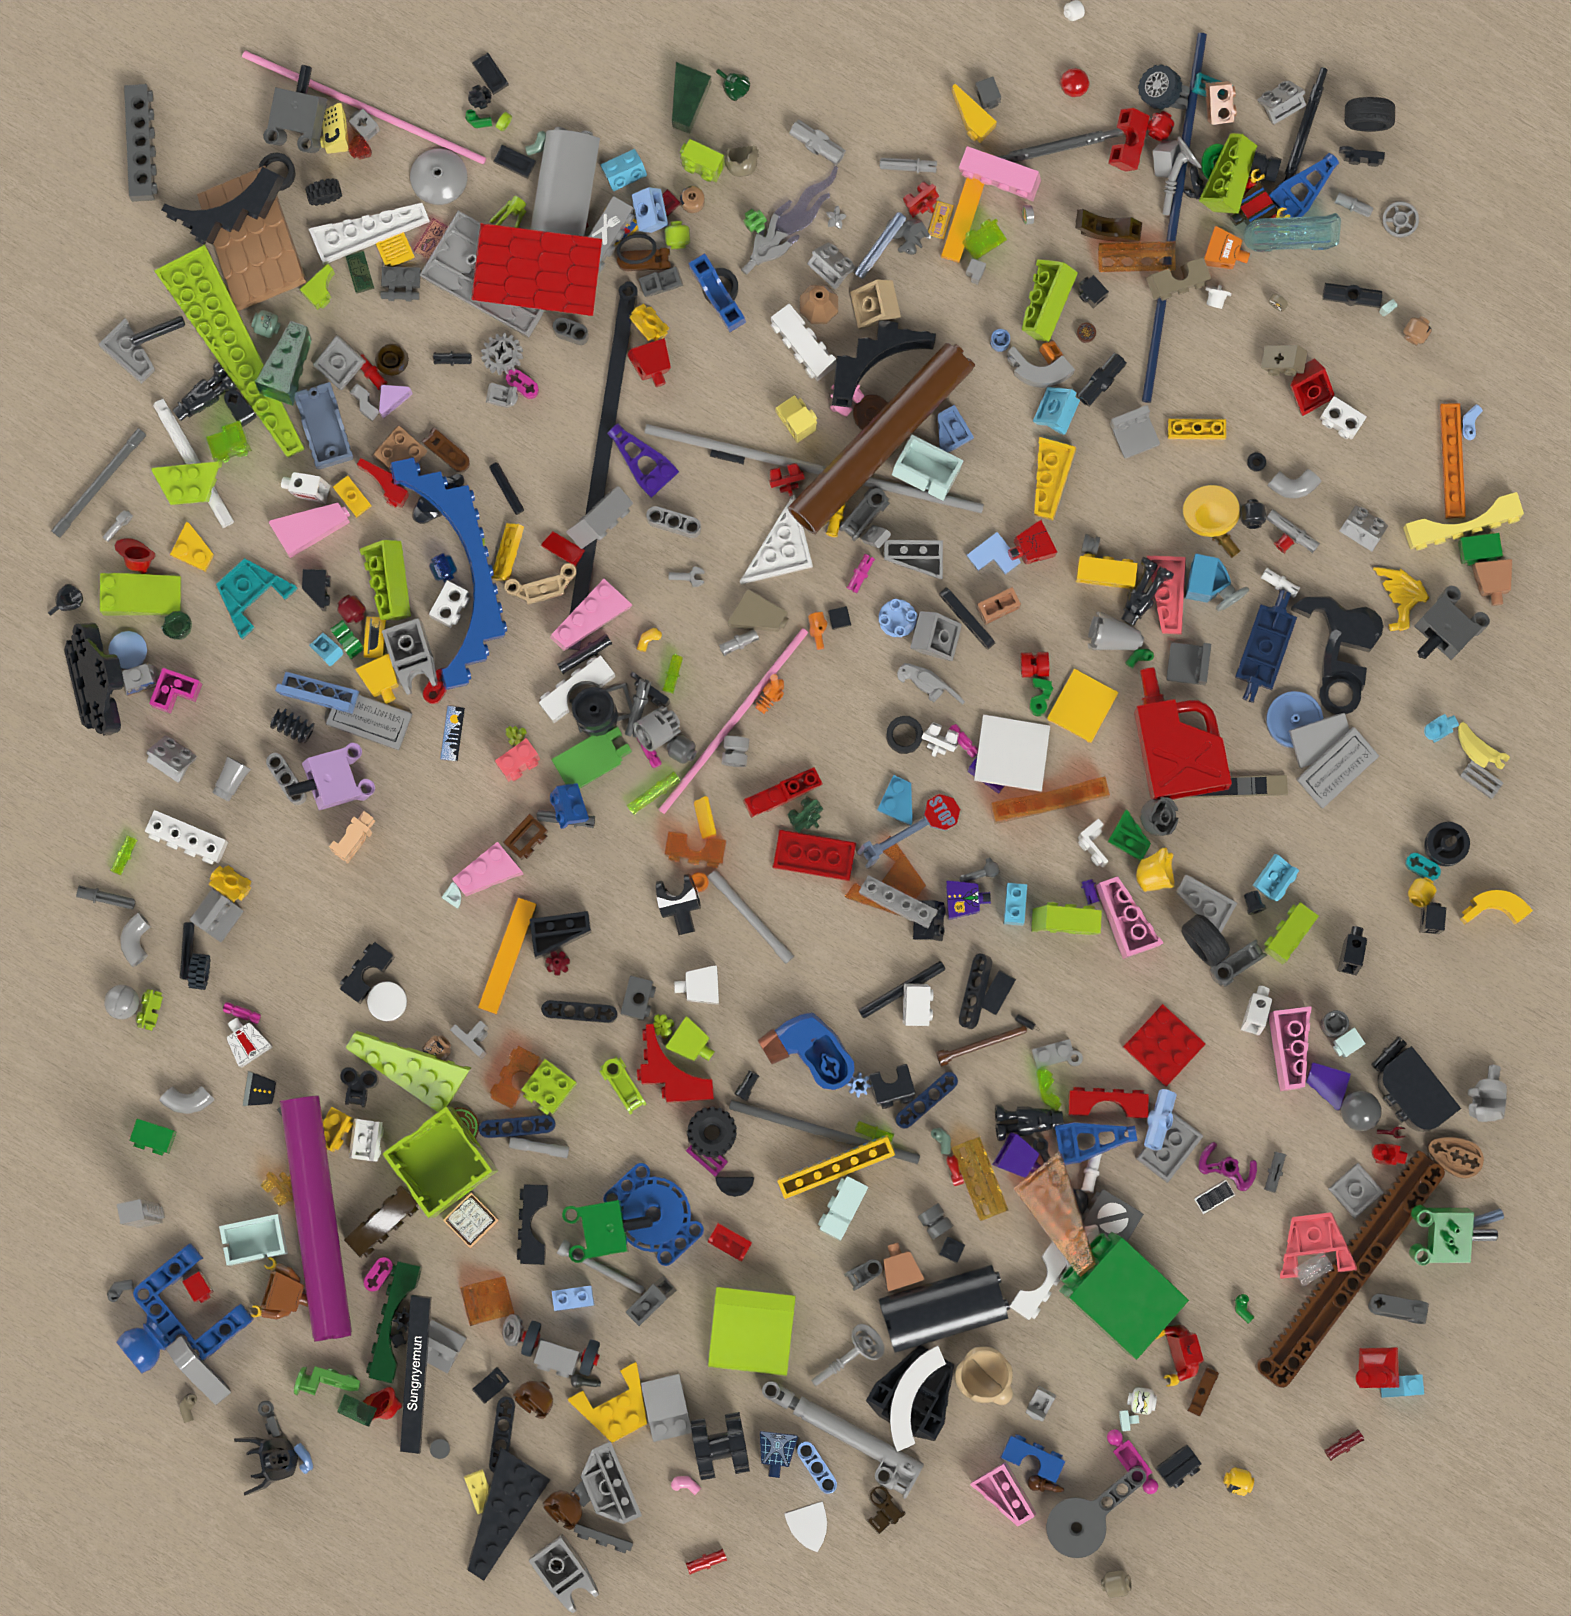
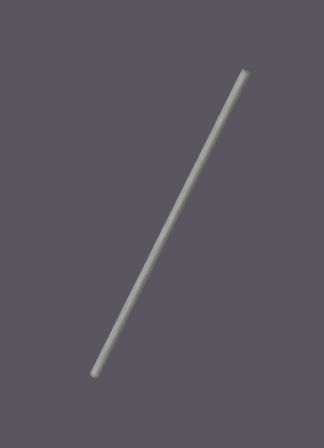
M646 424L645 434L784 467L797 462L801 471L819 475L826 468V466L649 424ZM872 477L863 484L864 486L876 487L881 490L977 513H982L984 506L981 503L948 495L942 501L928 494L927 490L922 491L918 488Z

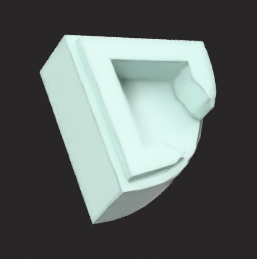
M1392 299L1381 307L1379 313L1385 317L1398 307V304Z
M452 882L441 898L458 909L461 904V892L458 886Z

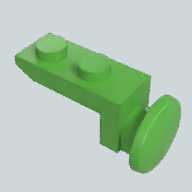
M316 1366L310 1376L306 1374L307 1367H302L295 1381L294 1394L298 1396L301 1390L315 1395L320 1382L350 1392L358 1391L360 1389V1380L353 1375L347 1374L344 1376L334 1369L329 1368L326 1370Z

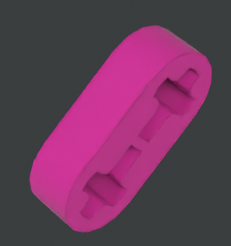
M517 369L515 371L510 370L509 374L506 375L507 384L510 387H517V392L525 398L533 399L538 395L539 388L537 383ZM518 375L519 381H521V383H518L517 381H514L512 383L510 376ZM524 384L528 387L534 386L533 390L535 392H529L527 394V390L524 387Z
M386 1257L379 1258L366 1275L364 1287L371 1292L378 1291L391 1274L393 1262ZM387 1261L389 1270H383L379 1274L378 1272L381 1269L380 1262L385 1263ZM378 1275L379 1277L376 1280L377 1287L372 1286L370 1288L369 1278L374 1279Z

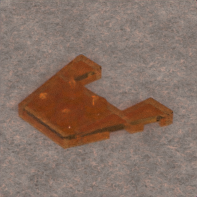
M896 843L883 851V854L893 860L895 864L881 882L917 899L926 887V884ZM854 883L845 895V898L900 916L859 894L861 886L857 883Z

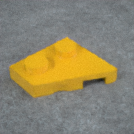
M189 522L185 523L170 553L172 557L206 572L214 556Z

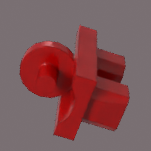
M922 182L917 187V191L920 194L914 197L910 193L903 198L908 212L913 218L917 214H923L926 211L932 214L935 211L933 205L937 203L936 199L939 197L934 184L928 185Z
M797 462L787 465L789 475L783 477L779 467L770 469L771 480H769L771 488L786 484V486L779 488L780 493L788 491L789 497L793 496L792 490L798 489L799 486L798 483L791 485L790 483L805 479Z
M1376 1144L1372 1148V1156L1376 1159V1163L1383 1165L1405 1164L1408 1153L1400 1151L1401 1146L1392 1144Z

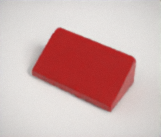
M554 531L541 544L544 549L574 566L577 565L585 552L584 549H581Z

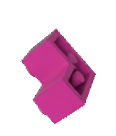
M162 668L149 704L155 709L171 714L177 696L196 702L203 684L197 679Z

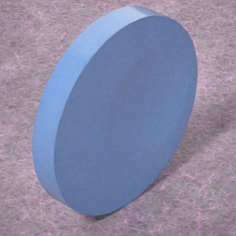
M1297 691L1287 692L1278 696L1270 705L1266 715V725L1271 737L1277 743L1285 747L1294 748L1289 730L1322 720L1323 713L1317 701L1310 695Z

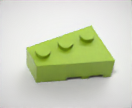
M1047 902L1045 906L1033 908L1031 932L1043 930L1050 931V933L1101 934L1102 910H1095V906L1077 908L1076 904H1065V907L1059 906V903Z

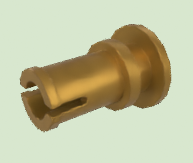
M1225 533L1213 537L1212 541L1217 539V544L1225 549L1230 558H1233L1241 551L1230 538V534Z

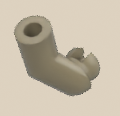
M189 1393L185 1395L179 1405L184 1423L194 1420L191 1409L197 1402L195 1394Z

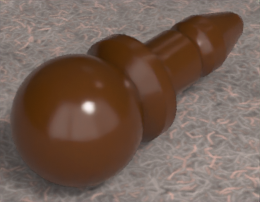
M1032 1475L1027 1481V1485L1032 1491L1064 1492V1488L1049 1483L1046 1478L1042 1479L1038 1475Z

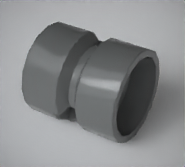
M1339 1010L1329 1012L1321 1020V1030L1330 1038L1341 1036L1349 1027L1347 1015Z
M939 1203L918 1216L922 1225L928 1227L927 1232L932 1240L953 1227L950 1219L943 1216L944 1210Z

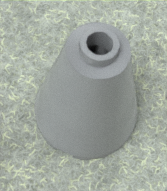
M1097 612L1098 617H1093L1088 637L1092 638L1091 643H1088L1089 649L1137 650L1138 647L1142 646L1144 636L1141 635V631L1103 612Z

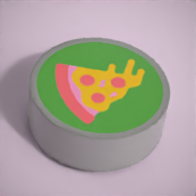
M1031 205L1023 206L1022 214L1025 225L1033 224V207Z

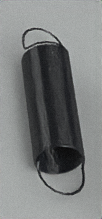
M1020 1014L1015 1018V1021L1031 1030L1036 1025Z

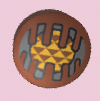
M1082 323L1077 329L1078 339L1083 343H1089L1094 340L1096 336L1094 325Z

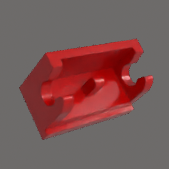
M717 1223L708 1239L709 1244L741 1262L752 1245V1242Z

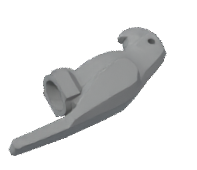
M904 663L899 668L897 673L898 679L903 683L906 679H911L917 688L929 694L930 701L935 702L945 690L962 705L965 703L950 686L932 671L909 663Z

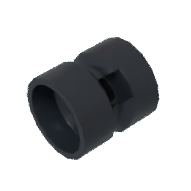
M1256 151L1249 176H1251L1253 170L1259 169L1256 172L1258 178L1264 174L1265 180L1275 183L1282 158L1275 156L1267 158L1266 154Z

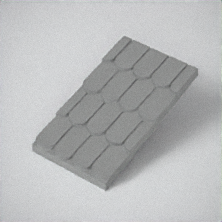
M458 210L420 276L529 338L545 310L471 300L480 222Z

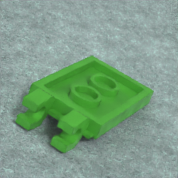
M616 727L605 735L587 738L551 760L565 784L578 783L580 789L622 765V758L631 753L632 750L628 743L616 750L612 741L622 736L621 731Z

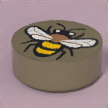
M1272 294L1268 300L1273 308L1281 312L1288 306L1287 301L1278 294Z

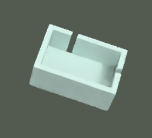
M911 435L904 451H902L895 464L892 475L922 491L928 489V494L944 501L960 472L963 460Z
M848 1176L846 1179L842 1178L836 1188L839 1191L837 1197L832 1196L827 1206L830 1208L828 1214L823 1213L818 1223L821 1226L820 1231L841 1241L868 1187Z
M279 1214L219 1226L222 1244H229L230 1246L223 1248L227 1266L267 1258L266 1254L268 1257L288 1254L281 1215Z

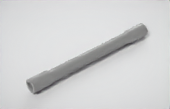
M714 870L707 878L739 910L785 964L792 960L794 955L744 903L720 873Z

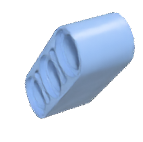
M802 1442L797 1448L798 1456L820 1490L826 1494L833 1493L837 1488L836 1479L814 1445L810 1442ZM809 1445L812 1448L810 1456H803L800 1449L802 1446ZM814 1462H820L823 1465V1470L820 1473L812 1471L811 1466ZM825 1479H831L834 1482L831 1490L823 1488L822 1483Z

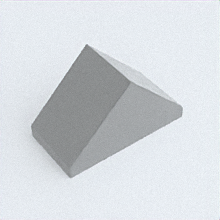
M1164 139L1153 150L1156 177L1169 178L1175 160L1181 151L1177 140Z

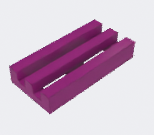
M692 1146L686 1150L689 1155L715 1177L728 1163L721 1155L717 1157L723 1162L721 1165L711 1157H705L717 1168L714 1171L692 1152Z

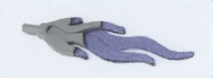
M837 166L834 167L827 179L805 189L798 203L790 212L781 216L791 206V200L775 211L770 220L765 238L763 237L765 229L757 233L755 237L753 253L750 256L751 260L741 269L745 275L756 264L760 265L763 262L781 257L799 240L800 236L795 235L779 245L784 238L804 229L814 220L822 203L830 197V194L827 193L820 196L809 211H806L807 206L813 197L833 183L837 175Z

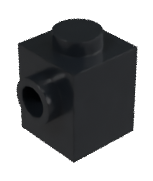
M1094 275L1090 278L1087 276L1079 283L1078 292L1080 294L1078 296L1084 303L1088 302L1093 309L1108 297L1109 291Z

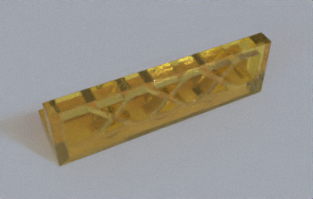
M977 1137L952 1147L979 1220L983 1221L1009 1211L981 1138ZM965 1147L967 1153L966 1159L962 1157L959 1150L960 1148ZM969 1166L974 1170L973 1177L968 1173ZM976 1185L981 1188V1196L976 1194ZM983 1203L988 1206L990 1211L987 1215L984 1214L982 1209Z

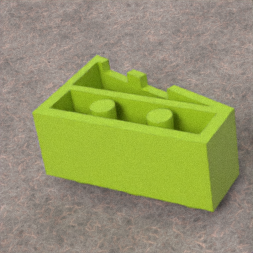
M1301 902L1297 906L1294 904L1287 912L1289 915L1287 920H1281L1275 928L1278 931L1274 937L1270 935L1264 943L1266 946L1264 952L1282 965L1288 961L1290 955L1298 947L1301 940L1319 917V915Z

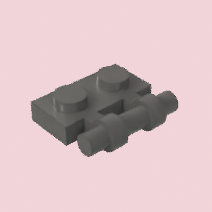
M382 267L381 286L387 287L389 290L388 292L381 291V299H388V301L398 299L406 300V302L419 300L420 293L412 292L413 288H420L421 268ZM395 288H406V292H395Z

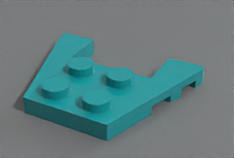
M245 558L216 584L242 640L255 629L242 613L272 586L286 600L298 589L294 584L268 572L266 569Z

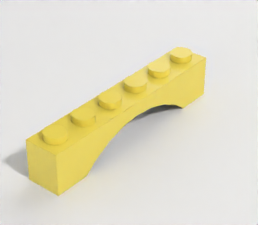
M1515 492L1498 497L1486 513L1466 523L1440 524L1424 518L1407 523L1403 528L1410 549L1416 548V551L1427 548V545L1431 543L1435 545L1445 543V539L1453 537V540L1463 538L1464 534L1469 532L1474 535L1482 532L1483 528L1490 527V529H1495L1504 522L1509 524L1520 521L1519 518L1524 515L1518 493Z

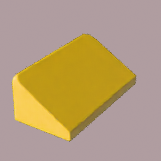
M704 796L694 802L702 839L717 835L709 799L707 796Z

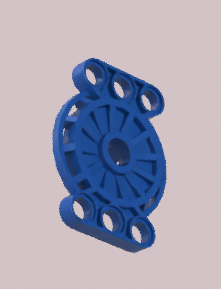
M638 1163L605 1193L603 1200L605 1203L609 1194H616L618 1200L621 1201V1207L624 1206L622 1211L624 1220L646 1216L647 1210L651 1207L660 1209V1219L653 1222L652 1227L628 1231L635 1238V1241L632 1242L628 1237L627 1241L642 1251L658 1252V1262L663 1266H669L703 1235L704 1228L698 1221L690 1222V1204L680 1187L665 1178L649 1177V1167L644 1163ZM640 1166L647 1169V1175L643 1178H639L636 1175V1169ZM624 1180L632 1182L633 1186L630 1191L622 1190L621 1184ZM653 1180V1184H648V1181ZM657 1180L664 1181L670 1185L669 1187H666L664 1185L657 1184ZM675 1187L682 1194L683 1197L679 1198L674 1191H672V1188ZM684 1200L687 1205L688 1214L684 1213L682 1205ZM693 1224H697L701 1228L697 1236H693L689 1232V1228ZM676 1239H685V1248L677 1249L675 1247ZM641 1242L650 1245V1249L643 1248L637 1244ZM655 1245H660L658 1249H654ZM665 1251L670 1252L672 1255L671 1261L668 1263H664L660 1259V1255Z

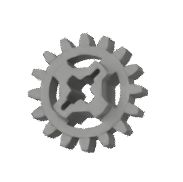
M506 333L502 337L496 334V339L489 337V344L484 342L486 349H481L484 355L481 359L485 362V367L487 369L490 368L491 373L497 370L498 375H501L502 371H505L507 375L509 374V369L515 371L514 366L521 365L518 359H523L521 353L523 349L519 346L518 339L515 340L513 335L507 338ZM490 358H492L493 360H495V361H496V364L493 363V362L490 360Z

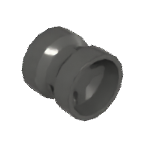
M1182 85L1179 99L1170 107L1176 109H1186L1188 107L1187 96L1190 93L1188 86Z

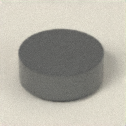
M437 1439L432 1442L430 1453L434 1458L443 1459L449 1455L450 1445L444 1439Z

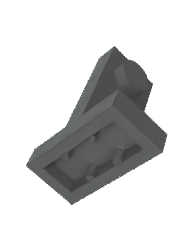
M663 1276L626 1311V1314L640 1326L677 1289Z

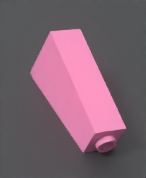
M334 503L269 521V524L291 558L349 524L350 522L347 517L350 514L345 506L341 507L339 503Z

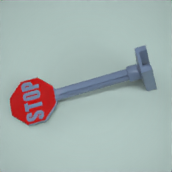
M938 794L927 800L922 820L880 844L872 845L870 841L866 842L861 846L857 854L861 855L864 853L865 858L868 860L865 867L868 869L880 858L879 855L883 854L884 850L928 825L943 831L955 826L961 809L954 798Z

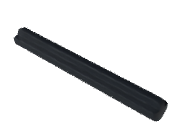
M941 961L937 962L860 1008L859 1013L861 1017L866 1018L903 996L904 984H923L945 971L944 964Z

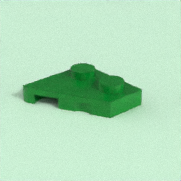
M1128 810L1124 811L1107 842L1139 861L1144 858L1151 845Z

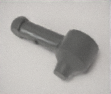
M987 858L984 869L959 877L960 882H969L984 876L996 877L1000 873L998 864L993 862L991 858Z

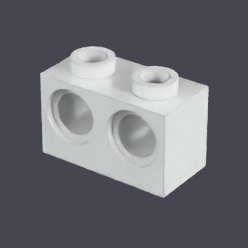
M1334 396L1321 415L1320 420L1327 428H1334L1339 431L1338 434L1341 437L1352 440L1367 416ZM1336 411L1339 417L1332 418L1329 412ZM1352 421L1355 424V428H1348L1345 422Z
M447 581L429 613L430 618L449 628L453 624L456 625L461 617L459 612L462 607L466 608L469 603L468 591ZM453 593H459L460 599L452 601L450 596ZM443 610H450L451 615L448 618L441 617Z

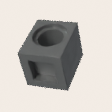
M993 76L975 83V90L983 109L987 107L992 109L997 107L998 103H1001V94Z

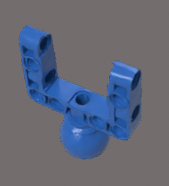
M192 1243L185 1246L134 1289L133 1295L136 1302L147 1314L146 1324L143 1323V1328H133L125 1331L120 1335L116 1343L142 1374L156 1365L160 1357V1350H166V1347L173 1343L180 1335L187 1337V1341L193 1350L200 1353L199 1357L205 1361L254 1320L245 1307L240 1304L198 1339L194 1340L160 1299L159 1294L165 1288L175 1284L198 1261L203 1259ZM171 1265H179L181 1268L179 1273L172 1274L169 1271ZM141 1290L149 1291L147 1299L142 1300L138 1297ZM154 1305H160L162 1311L160 1314L154 1315L151 1313V1308ZM229 1325L231 1331L229 1334L223 1335L219 1331L220 1327Z

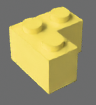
M794 395L776 407L777 415L797 443L816 431L817 417L812 410L808 411L801 398L797 399Z

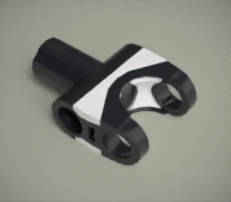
M690 874L684 875V888L678 896L671 895L667 888H665L662 880L656 882L657 902L662 918L674 916L678 936L695 932L690 911L701 909L698 890Z

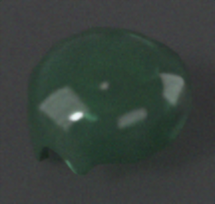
M173 611L168 616H165L161 629L164 635L172 640H182L190 634L192 621L188 614L182 611Z

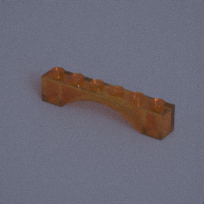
M1104 776L1048 792L992 802L990 808L994 824H999L1107 799L1110 793L1106 777Z

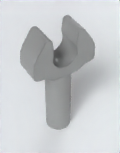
M124 510L116 517V522L105 533L103 538L109 542L122 526L130 522L133 515L129 511Z
M693 567V570L689 573L669 572V580H687L692 583V587H699L704 584V581L696 580L694 576L696 574H705V571L699 567Z

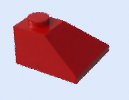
M1315 358L1305 363L1304 373H1296L1290 385L1302 416L1331 401L1335 396L1325 367Z

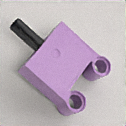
M350 743L345 748L307 758L302 765L308 780L286 786V793L289 797L312 791L318 809L323 810L354 800L364 801L374 793L375 785L369 779H363L356 785L349 765L360 758L362 749L357 743ZM348 750L353 752L354 757L348 754ZM361 786L366 788L367 793L362 792Z

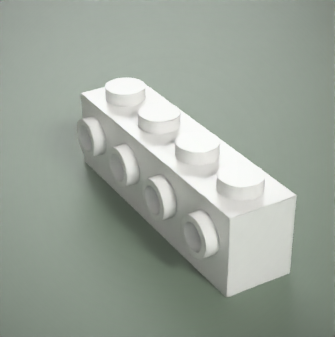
M156 810L153 811L145 829V832L149 834L148 838L159 842L160 839L167 842L166 846L176 850L178 847L185 849L184 853L195 857L197 854L203 857L202 861L213 865V862L219 864L228 844L226 840Z

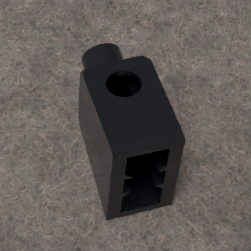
M1353 926L1351 934L1346 936L1342 947L1338 972L1357 976L1362 968L1367 945V938L1362 937L1364 931L1362 927Z

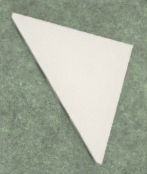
M795 495L790 498V501L741 578V585L813 567L804 529L788 511V507L796 499Z

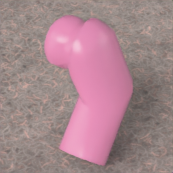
M677 1476L671 1482V1487L675 1491H678L680 1488H688L695 1495L701 1489L689 1476Z

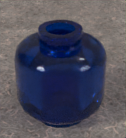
M442 553L430 559L429 569L436 581L443 580L446 583L454 579L453 574L458 569L451 555Z

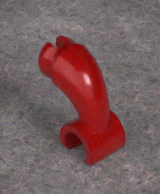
M955 1155L948 1156L946 1161L952 1173L953 1185L964 1184L962 1174L959 1172L958 1159Z

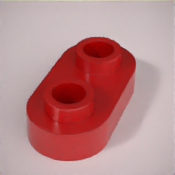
M444 668L436 670L437 685L433 686L429 681L423 690V697L429 704L439 703L447 692L443 682L440 681V671ZM436 692L437 696L435 698H431L430 693Z

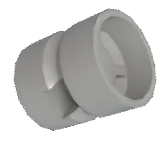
M725 736L724 749L726 751L722 755V764L732 767H746L748 755L745 752L749 748V739L739 736Z

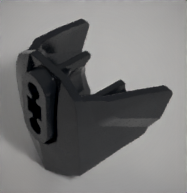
M234 1438V1442H249L260 1446L250 1449L246 1454L257 1453L260 1457L262 1471L261 1473L251 1475V1478L265 1479L262 1484L244 1492V1496L266 1489L270 1484L294 1475L298 1455L288 1439Z

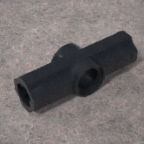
M1325 283L1322 300L1345 303L1348 306L1360 305L1380 308L1382 291L1360 288L1357 285L1346 286ZM1354 292L1357 295V298L1351 299L1348 296V293Z
M1114 352L1106 363L1094 372L1088 384L1077 395L1084 405L1090 407L1100 394L1111 386L1115 380L1114 378L1127 364L1124 358Z

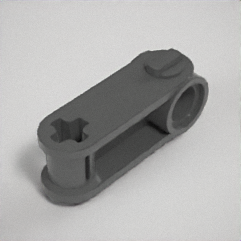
M870 487L864 494L865 498L841 525L839 530L845 531L852 537L854 542L881 511L883 512L890 504L888 502L889 498L883 490ZM875 495H879L882 498V501L878 504L871 501Z
M1257 939L1224 961L1211 966L1212 969L1210 971L1213 980L1220 986L1224 985L1226 987L1234 981V977L1266 957L1267 954L1263 953L1257 944ZM1218 969H1225L1227 977H1219Z
M1376 1294L1369 1301L1368 1308L1372 1314L1415 1324H1426L1429 1307L1427 1302L1384 1294ZM1377 1300L1382 1305L1380 1308H1377V1304H1374Z

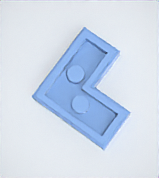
M998 532L967 554V558L978 571L994 560L1006 575L1021 563L1019 559L1013 561L1008 555L1010 547Z

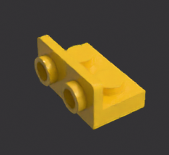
M331 1107L323 1121L326 1148L333 1153L335 1150L339 1151L344 1142L342 1139L345 1132L349 1133L353 1126V1122H351L353 1118L334 1107Z

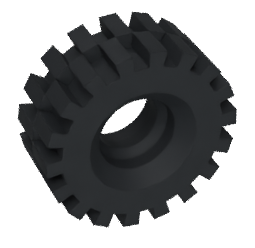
M710 1106V1108H702L701 1111L695 1113L689 1122L687 1130L688 1142L691 1144V1148L696 1150L699 1155L714 1158L724 1155L732 1148L737 1136L735 1120L730 1116L729 1112L723 1111L720 1107ZM709 1125L717 1126L720 1131L719 1137L715 1140H709L704 1135V1130Z

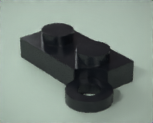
M1350 146L1339 147V153L1344 154V161L1351 165L1366 163L1368 166L1377 167L1382 165L1385 159V152L1358 150Z
M631 672L630 676L636 680L634 686H636L635 690L637 691L641 677ZM650 685L648 696L652 698L651 702L658 707H661V705L667 707L670 699Z

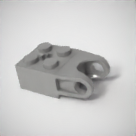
M417 618L382 630L392 666L406 694H412V680L418 674H425L429 678L431 685L436 686L437 675L434 658L424 625L420 619ZM408 642H410L411 645L406 648V646H407L406 644H407Z
M563 1534L530 1557V1564L547 1588L571 1613H575L577 1610L572 1599V1591L574 1589L584 1588L594 1597L599 1595L597 1586L587 1567ZM554 1560H560L562 1567L554 1566Z

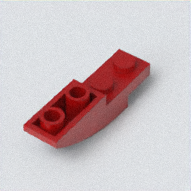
M815 767L783 780L775 786L747 797L743 802L750 817L753 818L766 811L769 812L818 788L823 783Z

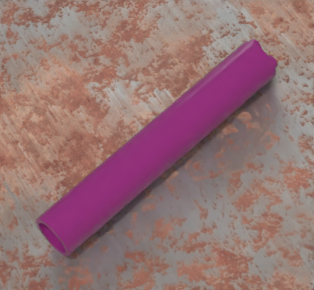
M318 1095L280 1101L312 1338H314V1342L348 1337L351 1336L352 1327L320 1097Z

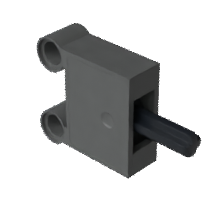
M301 65L296 92L275 87L268 127L263 134L266 143L276 146L284 145L287 141V134L284 129L304 133L297 141L300 151L317 153L320 150V135L328 99L307 94L312 72L311 66ZM277 133V138L274 141V134ZM310 140L311 146L308 148L307 143Z
M1452 585L1446 587L1438 596L1437 602L1414 625L1428 639L1418 649V657L1426 659L1438 648L1452 660L1474 636L1480 635L1490 624L1488 615L1483 612H1477L1469 619L1455 606L1461 598L1460 590Z

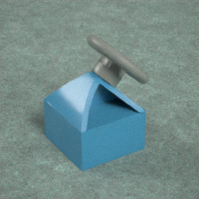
M1195 554L1191 563L1185 599L1208 603L1220 594L1223 601L1217 605L1216 610L1222 611L1249 592L1248 587L1235 591L1229 574L1219 558Z

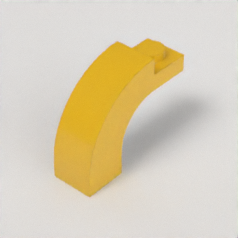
M1491 890L1471 899L1470 902L1474 908L1470 905L1461 912L1464 916L1460 920L1465 925L1483 910L1497 909L1505 913L1515 925L1533 910L1522 898L1511 892Z

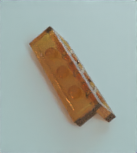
M1176 241L1099 243V272L1163 271L1166 269L1175 271ZM1130 257L1134 262L1130 266H1125L1121 261L1124 258ZM1144 257H1149L1153 260L1150 265H1144L1140 261ZM1162 257H1171L1172 265H1164L1159 260ZM1103 258H1111L1115 263L1112 266H1103Z

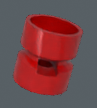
M1032 652L1021 653L1022 678H1031L1034 674L1038 677H1049L1048 652H1037L1036 655H1033Z

